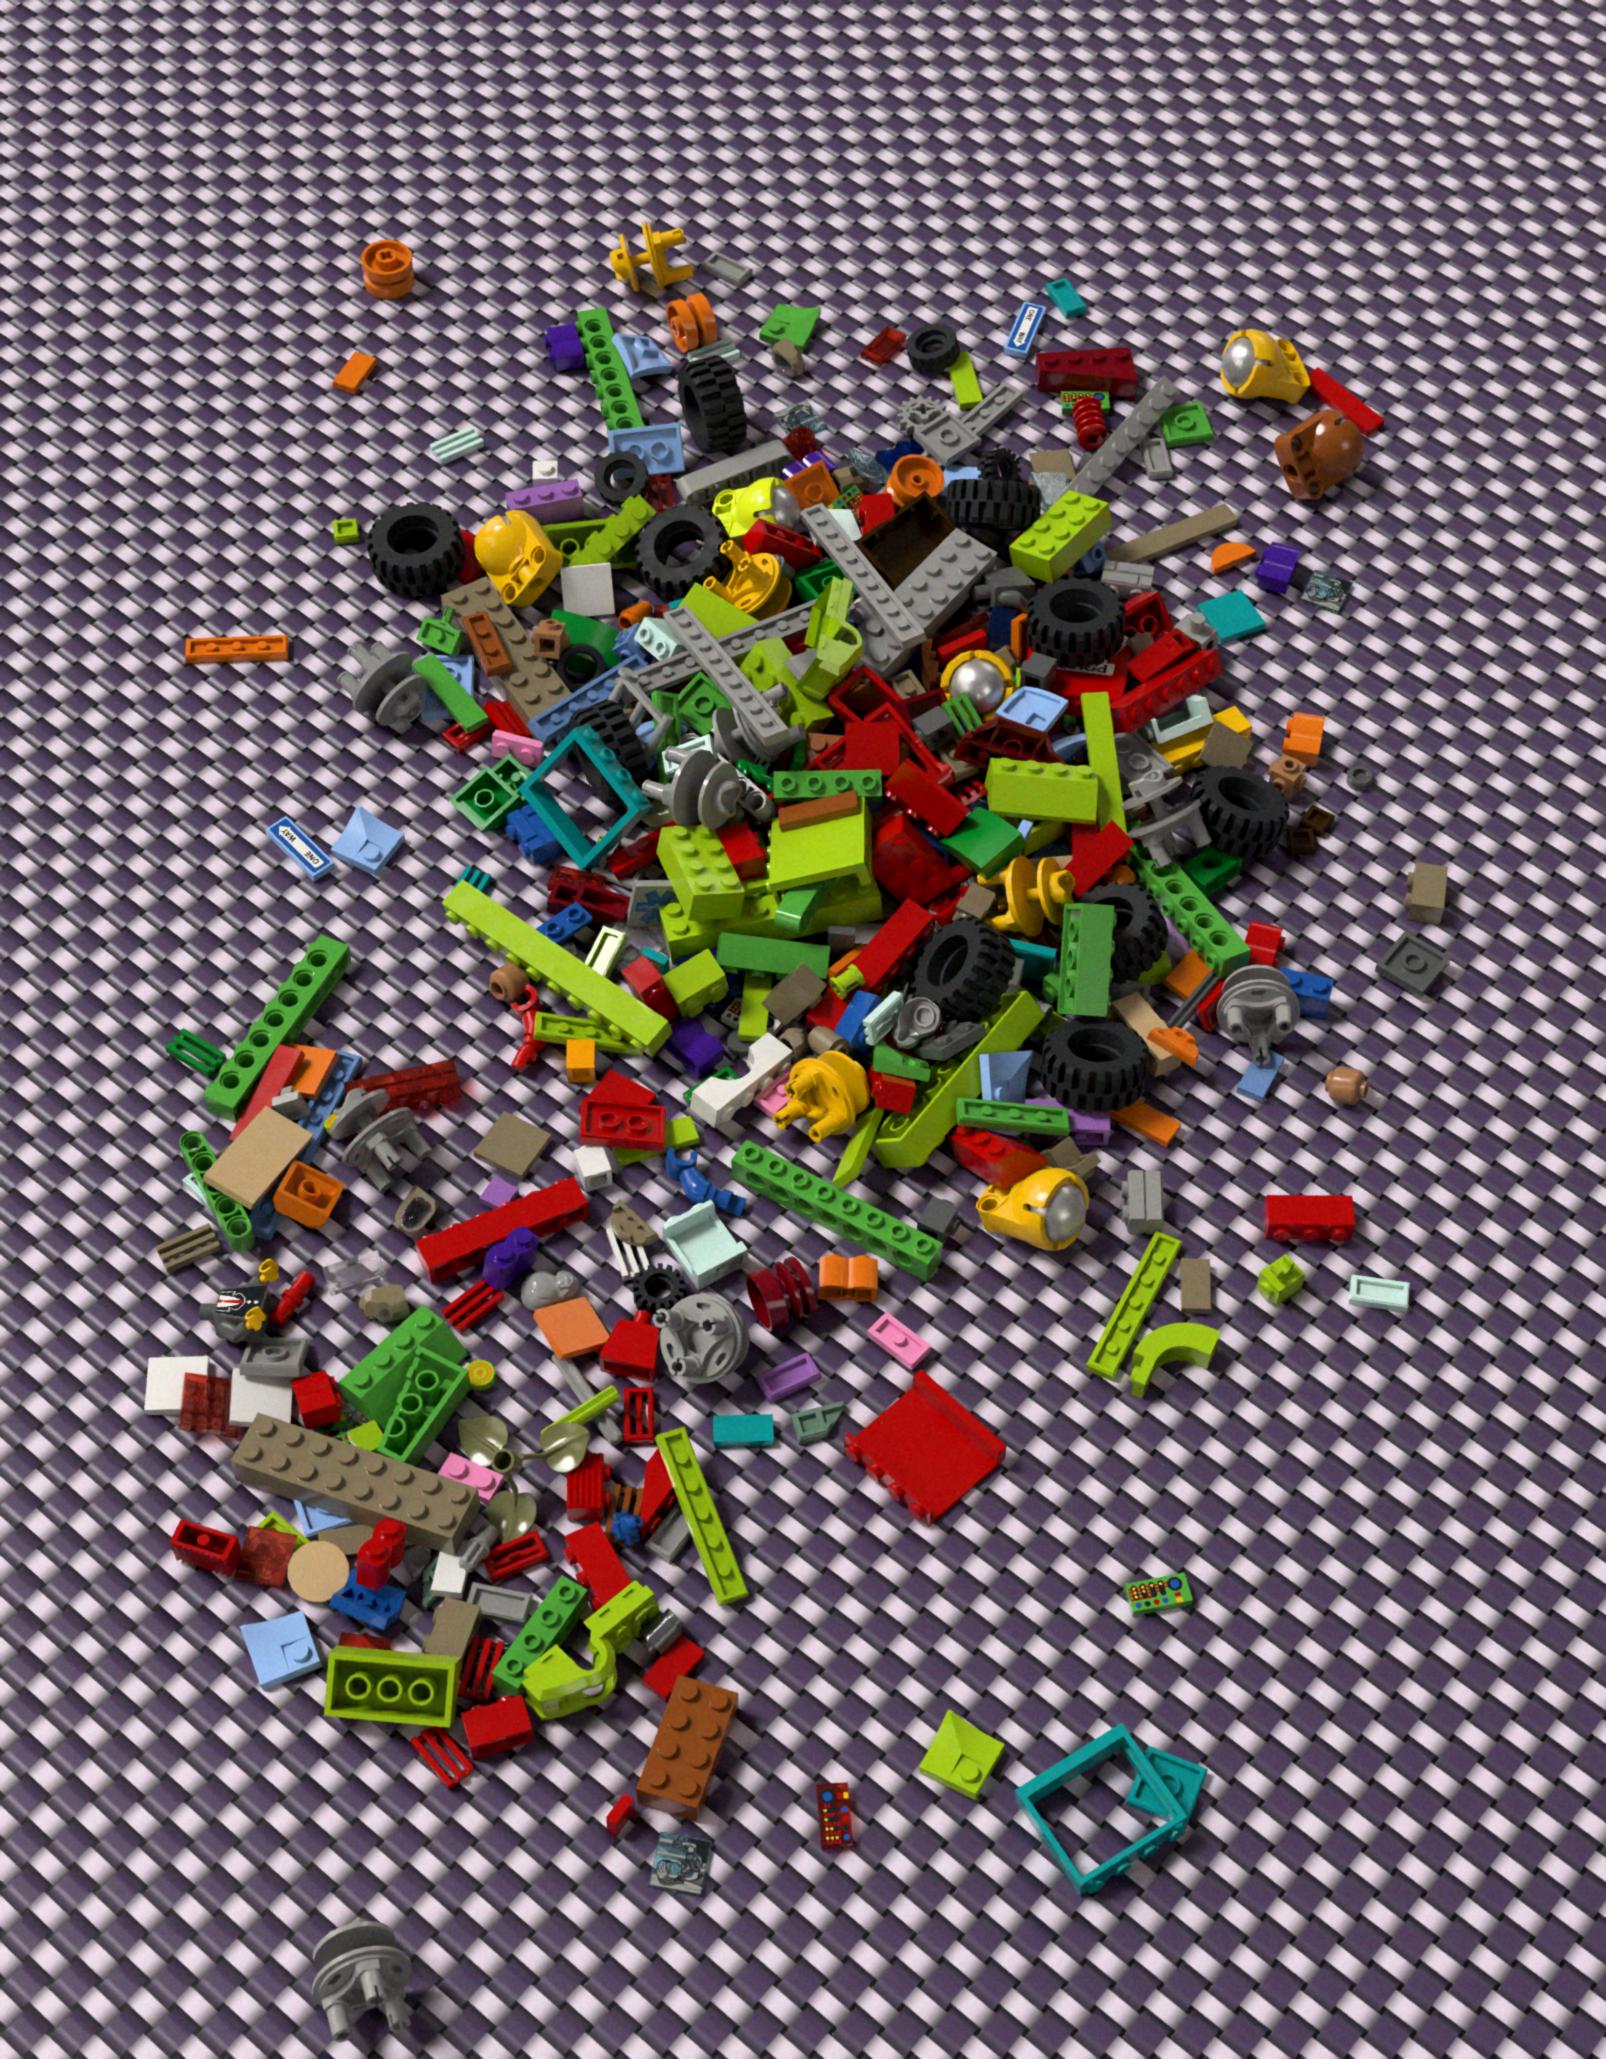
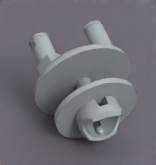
M355 641L353 643L355 648L351 645L347 653L362 666L361 669L364 672V676L359 682L349 671H344L336 680L351 695L353 707L358 712H367L380 705L376 713V721L382 726L393 724L397 720L404 723L413 721L423 710L421 696L426 689L427 680L421 674H415L406 678L413 664L412 656L406 651L392 653L382 641L374 643L370 651L359 641Z
M780 682L765 692L759 691L760 695L778 716L781 715V709L776 710V708L779 707L778 702L790 697V690L784 682ZM733 706V713L725 707H720L713 712L712 716L714 728L711 729V732L714 734L715 751L727 761L731 760L735 765L739 759H746V761L753 763V752L763 761L771 763L778 759L780 752L805 739L807 736L804 727L799 723L789 728L790 738L765 747Z
M668 746L664 755L666 761L679 764L672 783L663 785L648 779L642 785L644 790L642 795L660 800L662 804L668 805L672 818L678 826H695L701 822L704 827L709 829L719 828L728 818L736 814V800L743 791L738 781L737 771L733 765L725 762L717 764L714 755L708 750L697 749L692 752L674 746Z
M1160 769L1149 771L1144 774L1142 779L1130 782L1128 786L1133 797L1121 804L1122 810H1127L1149 802L1155 816L1131 829L1127 835L1134 840H1141L1143 846L1148 848L1156 868L1171 863L1172 859H1170L1169 855L1173 856L1174 853L1181 852L1172 831L1182 826L1188 827L1197 848L1212 841L1199 811V806L1202 804L1199 799L1167 810L1161 795L1176 788L1184 781L1181 776L1166 781Z
M1250 965L1234 971L1225 980L1222 987V997L1217 1005V1020L1221 1029L1228 1036L1235 1040L1249 1043V1047L1252 1049V1061L1255 1065L1260 1066V1059H1262L1263 1065H1267L1270 1062L1269 1046L1271 1042L1291 1033L1298 1023L1300 1003L1296 994L1291 990L1289 979L1283 972L1267 965Z
M356 1088L347 1093L341 1108L333 1110L337 1119L331 1125L329 1134L333 1139L338 1140L363 1129L344 1151L342 1162L348 1167H358L363 1174L367 1173L379 1191L383 1192L391 1188L395 1180L392 1179L380 1164L381 1161L388 1171L396 1168L394 1163L399 1165L403 1161L402 1157L394 1150L396 1145L406 1143L419 1161L429 1156L432 1148L417 1131L418 1127L413 1122L414 1113L408 1107L393 1110L378 1120H373L389 1102L390 1094L386 1089H378L367 1093L364 1088Z
M708 1294L691 1295L680 1300L671 1310L658 1309L656 1311L658 1314L653 1315L654 1325L662 1328L660 1336L661 1351L669 1367V1372L685 1381L698 1384L714 1382L736 1370L746 1357L749 1348L747 1324L737 1310L716 1296Z
M358 1917L350 1924L329 1931L314 1949L313 1961L319 1973L313 1981V1996L315 2001L326 2012L332 2038L338 2043L348 2041L353 2037L348 2013L367 2011L382 2006L385 2008L391 2032H402L407 2029L406 2026L411 2024L404 2003V1998L406 1997L404 1987L411 1977L412 1965L408 1955L395 1948L396 1939L394 1932L386 1924Z

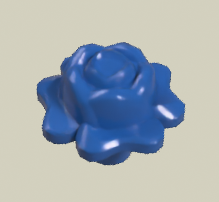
M627 1510L613 1514L614 1522H612L611 1530L615 1534L616 1539L624 1541L627 1545L639 1542V1534L641 1533L639 1527L643 1525L642 1518L639 1515H629Z

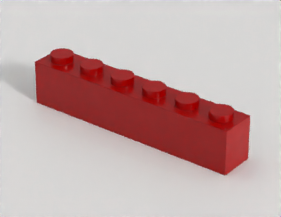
M1217 649L1191 652L1110 704L1113 733H1130L1222 675L1224 672Z
M907 898L851 963L859 969L866 983L862 987L857 986L851 990L843 1000L830 987L823 995L822 1000L806 1015V1026L811 1030L817 1026H826L834 1031L857 990L880 996L884 989L883 985L887 980H893L900 972V965L905 959L909 961L915 955L918 949L917 945L922 940H928L934 931V916Z
M574 1176L566 1180H559L552 1186L540 1191H532L527 1196L516 1201H508L499 1208L479 1213L474 1218L465 1222L452 1224L446 1230L436 1234L424 1236L421 1240L415 1242L417 1256L432 1284L485 1262L488 1250L498 1243L505 1242L508 1234L516 1228L525 1226L539 1238H542L589 1218L588 1202Z

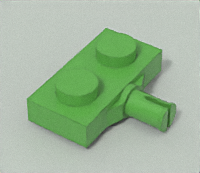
M446 606L441 620H435L427 616L424 617L416 640L458 657L467 633L456 629L451 624L456 609Z

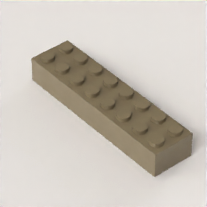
M486 577L441 595L443 614L446 606L456 609L451 624L462 632L467 633L462 622L463 617L487 611L512 665L511 671L487 678L503 700L509 702L526 727L529 720L572 694L547 659L534 656V644L531 643L530 636ZM466 634L463 644L469 653L474 655V660L485 673L470 638ZM527 727V729L532 734L531 739L540 741ZM556 737L545 743L544 746L556 742Z
M259 1412L230 1461L235 1480L292 1500L300 1501L303 1504L325 1510L331 1514L375 1528L384 1518H391L407 1525L406 1540L453 1556L459 1550L481 1507L478 1488Z

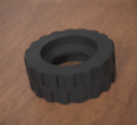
M934 323L932 325H925L922 328H918L907 339L906 351L913 369L915 368L918 372L921 371L928 374L944 371L946 368L951 367L960 355L956 333L950 326L948 327L945 324ZM930 345H944L941 349L935 352H922V350H924L926 347Z
M621 450L614 453L611 452L597 464V470L594 472V482L599 494L606 503L609 502L611 506L622 508L621 505L630 496L635 499L638 495L642 498L647 495L646 492L650 487L649 472L643 460L639 459L635 453L632 454L630 451ZM619 468H627L634 475L632 486L626 490H617L611 485V475Z

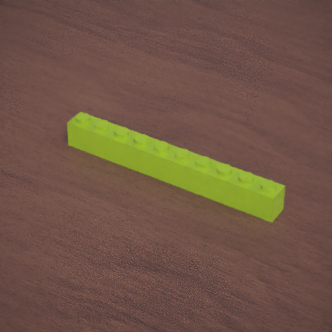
M462 879L443 900L442 905L446 911L445 917L451 923L464 926L465 931L474 939L480 937L491 951L503 953L509 963L516 967L521 965L526 969L525 972L530 978L536 982L541 980L546 983V987L556 996L562 994L567 998V1002L576 1010H580V1008L585 1010L588 1017L596 1024L600 1025L603 1023L608 1026V1030L618 1039L623 1037L628 1040L629 1045L640 1054L645 1052L653 1057L673 1033L669 1021L465 880Z

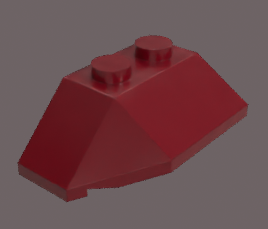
M997 716L965 733L953 755L955 759L987 770L990 758H1009L1019 761L1033 760L1051 764L1059 763L1048 733L1001 716Z

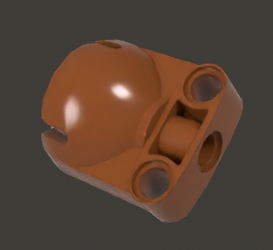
M1326 409L1314 413L1286 434L1278 435L1274 441L1278 463L1290 492L1296 500L1319 499L1326 490L1356 471L1362 462L1361 460L1365 452L1363 438L1357 426L1351 420L1343 419L1344 414L1337 410Z

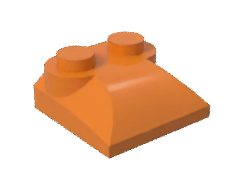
M294 1159L279 1185L272 1203L280 1214L286 1215L309 1228H321L325 1225L346 1184Z

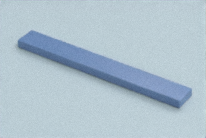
M336 1050L339 1059L317 1100L310 1099L308 1103L310 1116L301 1118L297 1124L311 1132L313 1137L296 1160L310 1166L327 1133L324 1122L333 1114L334 1109L340 1108L363 1064L361 1056ZM289 1167L254 1206L248 1217L256 1237L271 1241L284 1216L275 1209L272 1201Z

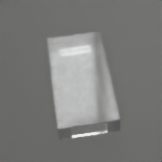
M378 1250L322 1267L331 1296L387 1279Z

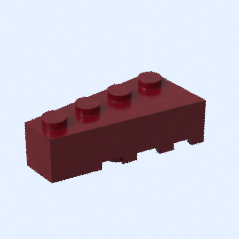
M1130 347L1036 353L1034 376L1038 391L1061 393V391H1108L1109 399H1115V396H1124L1129 401H1135L1138 379Z

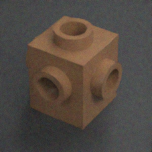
M555 619L540 621L537 629L532 631L531 643L534 644V656L560 659L564 648L569 646L570 634L566 633V623H561Z
M1283 754L1278 762L1273 761L1267 775L1270 776L1269 781L1275 785V788L1284 794V799L1291 801L1297 791L1302 790L1307 781V777L1304 776L1307 765L1298 759Z

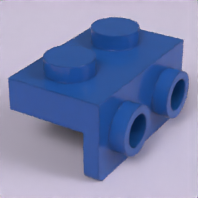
M574 902L536 928V930L559 945L590 924L592 916L581 905Z
M357 1568L352 1569L346 1586L332 1595L329 1606L338 1609L344 1616L355 1617L366 1622L373 1629L385 1630L400 1618L407 1591L388 1582L377 1591L371 1590L356 1583Z

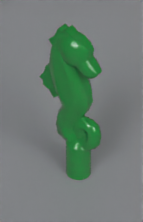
M739 759L737 761V770L745 777L750 776L757 783L766 785L767 790L771 793L774 791V777L768 776L763 766L755 765L746 761V759Z

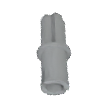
M483 1524L476 1536L467 1542V1551L459 1561L460 1568L465 1569L468 1573L472 1572L479 1561L489 1555L490 1546L498 1537V1530L493 1525L488 1524L486 1527V1524Z

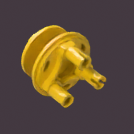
M644 221L642 222V229L648 252L632 256L624 233L619 234L621 248L610 252L611 266L615 270L617 280L625 281L630 279L635 292L639 291L635 267L651 263L660 291H663L664 286H667V284L694 277L691 264L672 269L667 264L665 255L667 248L687 244L684 231L680 227L663 233L659 231L653 232L651 224H647Z
M728 540V543L724 542L720 552L733 562V568L727 574L722 584L711 576L705 580L703 587L745 613L753 615L758 621L784 612L791 597L792 585L790 580L781 574L778 560L768 553L750 555L747 551L743 552L732 540Z
M1017 856L1013 858L1010 864L1004 865L988 880L984 879L979 873L977 875L979 885L984 888L1003 884L1006 888V895L997 897V903L1006 904L997 906L1000 912L1004 908H1009V911L1006 915L987 917L984 920L985 923L999 932L1008 930L1012 932L1021 931L1028 937L1037 936L1042 931L1045 915L1053 925H1061L1064 918V904H1074L1071 901V894L1076 884L1075 879L1068 870L1062 871L1058 863L1051 857L1043 858L1040 861L1037 872L1026 857Z
M833 1050L824 1052L817 1059L805 1058L800 1060L792 1067L789 1083L784 1086L785 1094L791 1100L788 1101L786 1107L772 1115V1120L775 1122L780 1119L775 1126L783 1130L796 1119L805 1118L812 1125L808 1133L810 1138L816 1143L821 1142L830 1134L840 1135L845 1133L853 1126L856 1114L865 1110L870 1102V1089L864 1068L847 1055Z

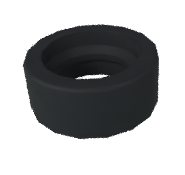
M576 643L568 646L562 652L557 662L558 676L566 687L573 692L605 673V661L602 654L594 646L587 643ZM577 653L590 655L596 663L594 677L585 683L573 681L566 671V664L569 658Z

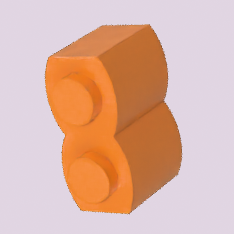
M1294 712L1293 719H1288L1285 734H1289L1290 738L1284 737L1282 753H1287L1286 755L1298 759L1306 765L1316 767L1325 717Z
M838 1254L820 1257L818 1298L829 1301L848 1299L857 1302H870L877 1299V1259L866 1255H859L848 1259Z

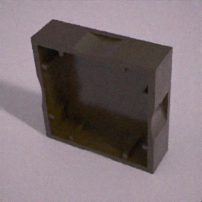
M925 490L901 507L892 518L878 524L854 543L894 592L956 527L951 522L949 516Z

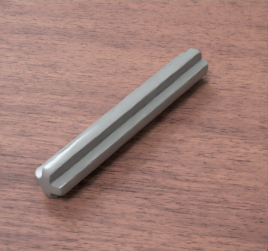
M556 1353L552 1356V1361L582 1404L596 1395L571 1358L560 1361ZM607 1410L593 1418V1421L611 1446H616L623 1441L624 1435Z

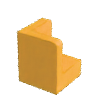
M593 1039L567 1040L566 1070L568 1083L595 1082V1041Z

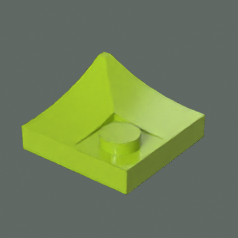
M948 1709L935 1739L919 1766V1774L976 1800L1005 1751V1744L973 1727Z

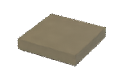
M503 1111L473 1151L474 1157L522 1181L551 1142L552 1134Z

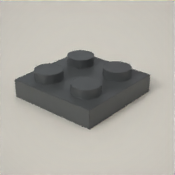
M1404 931L1376 964L1375 972L1422 998L1450 964L1451 957Z
M952 1020L941 1026L942 1030L920 1039V1043L913 1047L912 1050L916 1058L945 1061L988 1034L983 1024H973L970 1021L962 1023Z

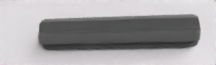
M1215 972L1208 973L1166 1024L1169 1029H1172L1173 1026L1182 1029L1194 1015L1197 1007L1221 981Z

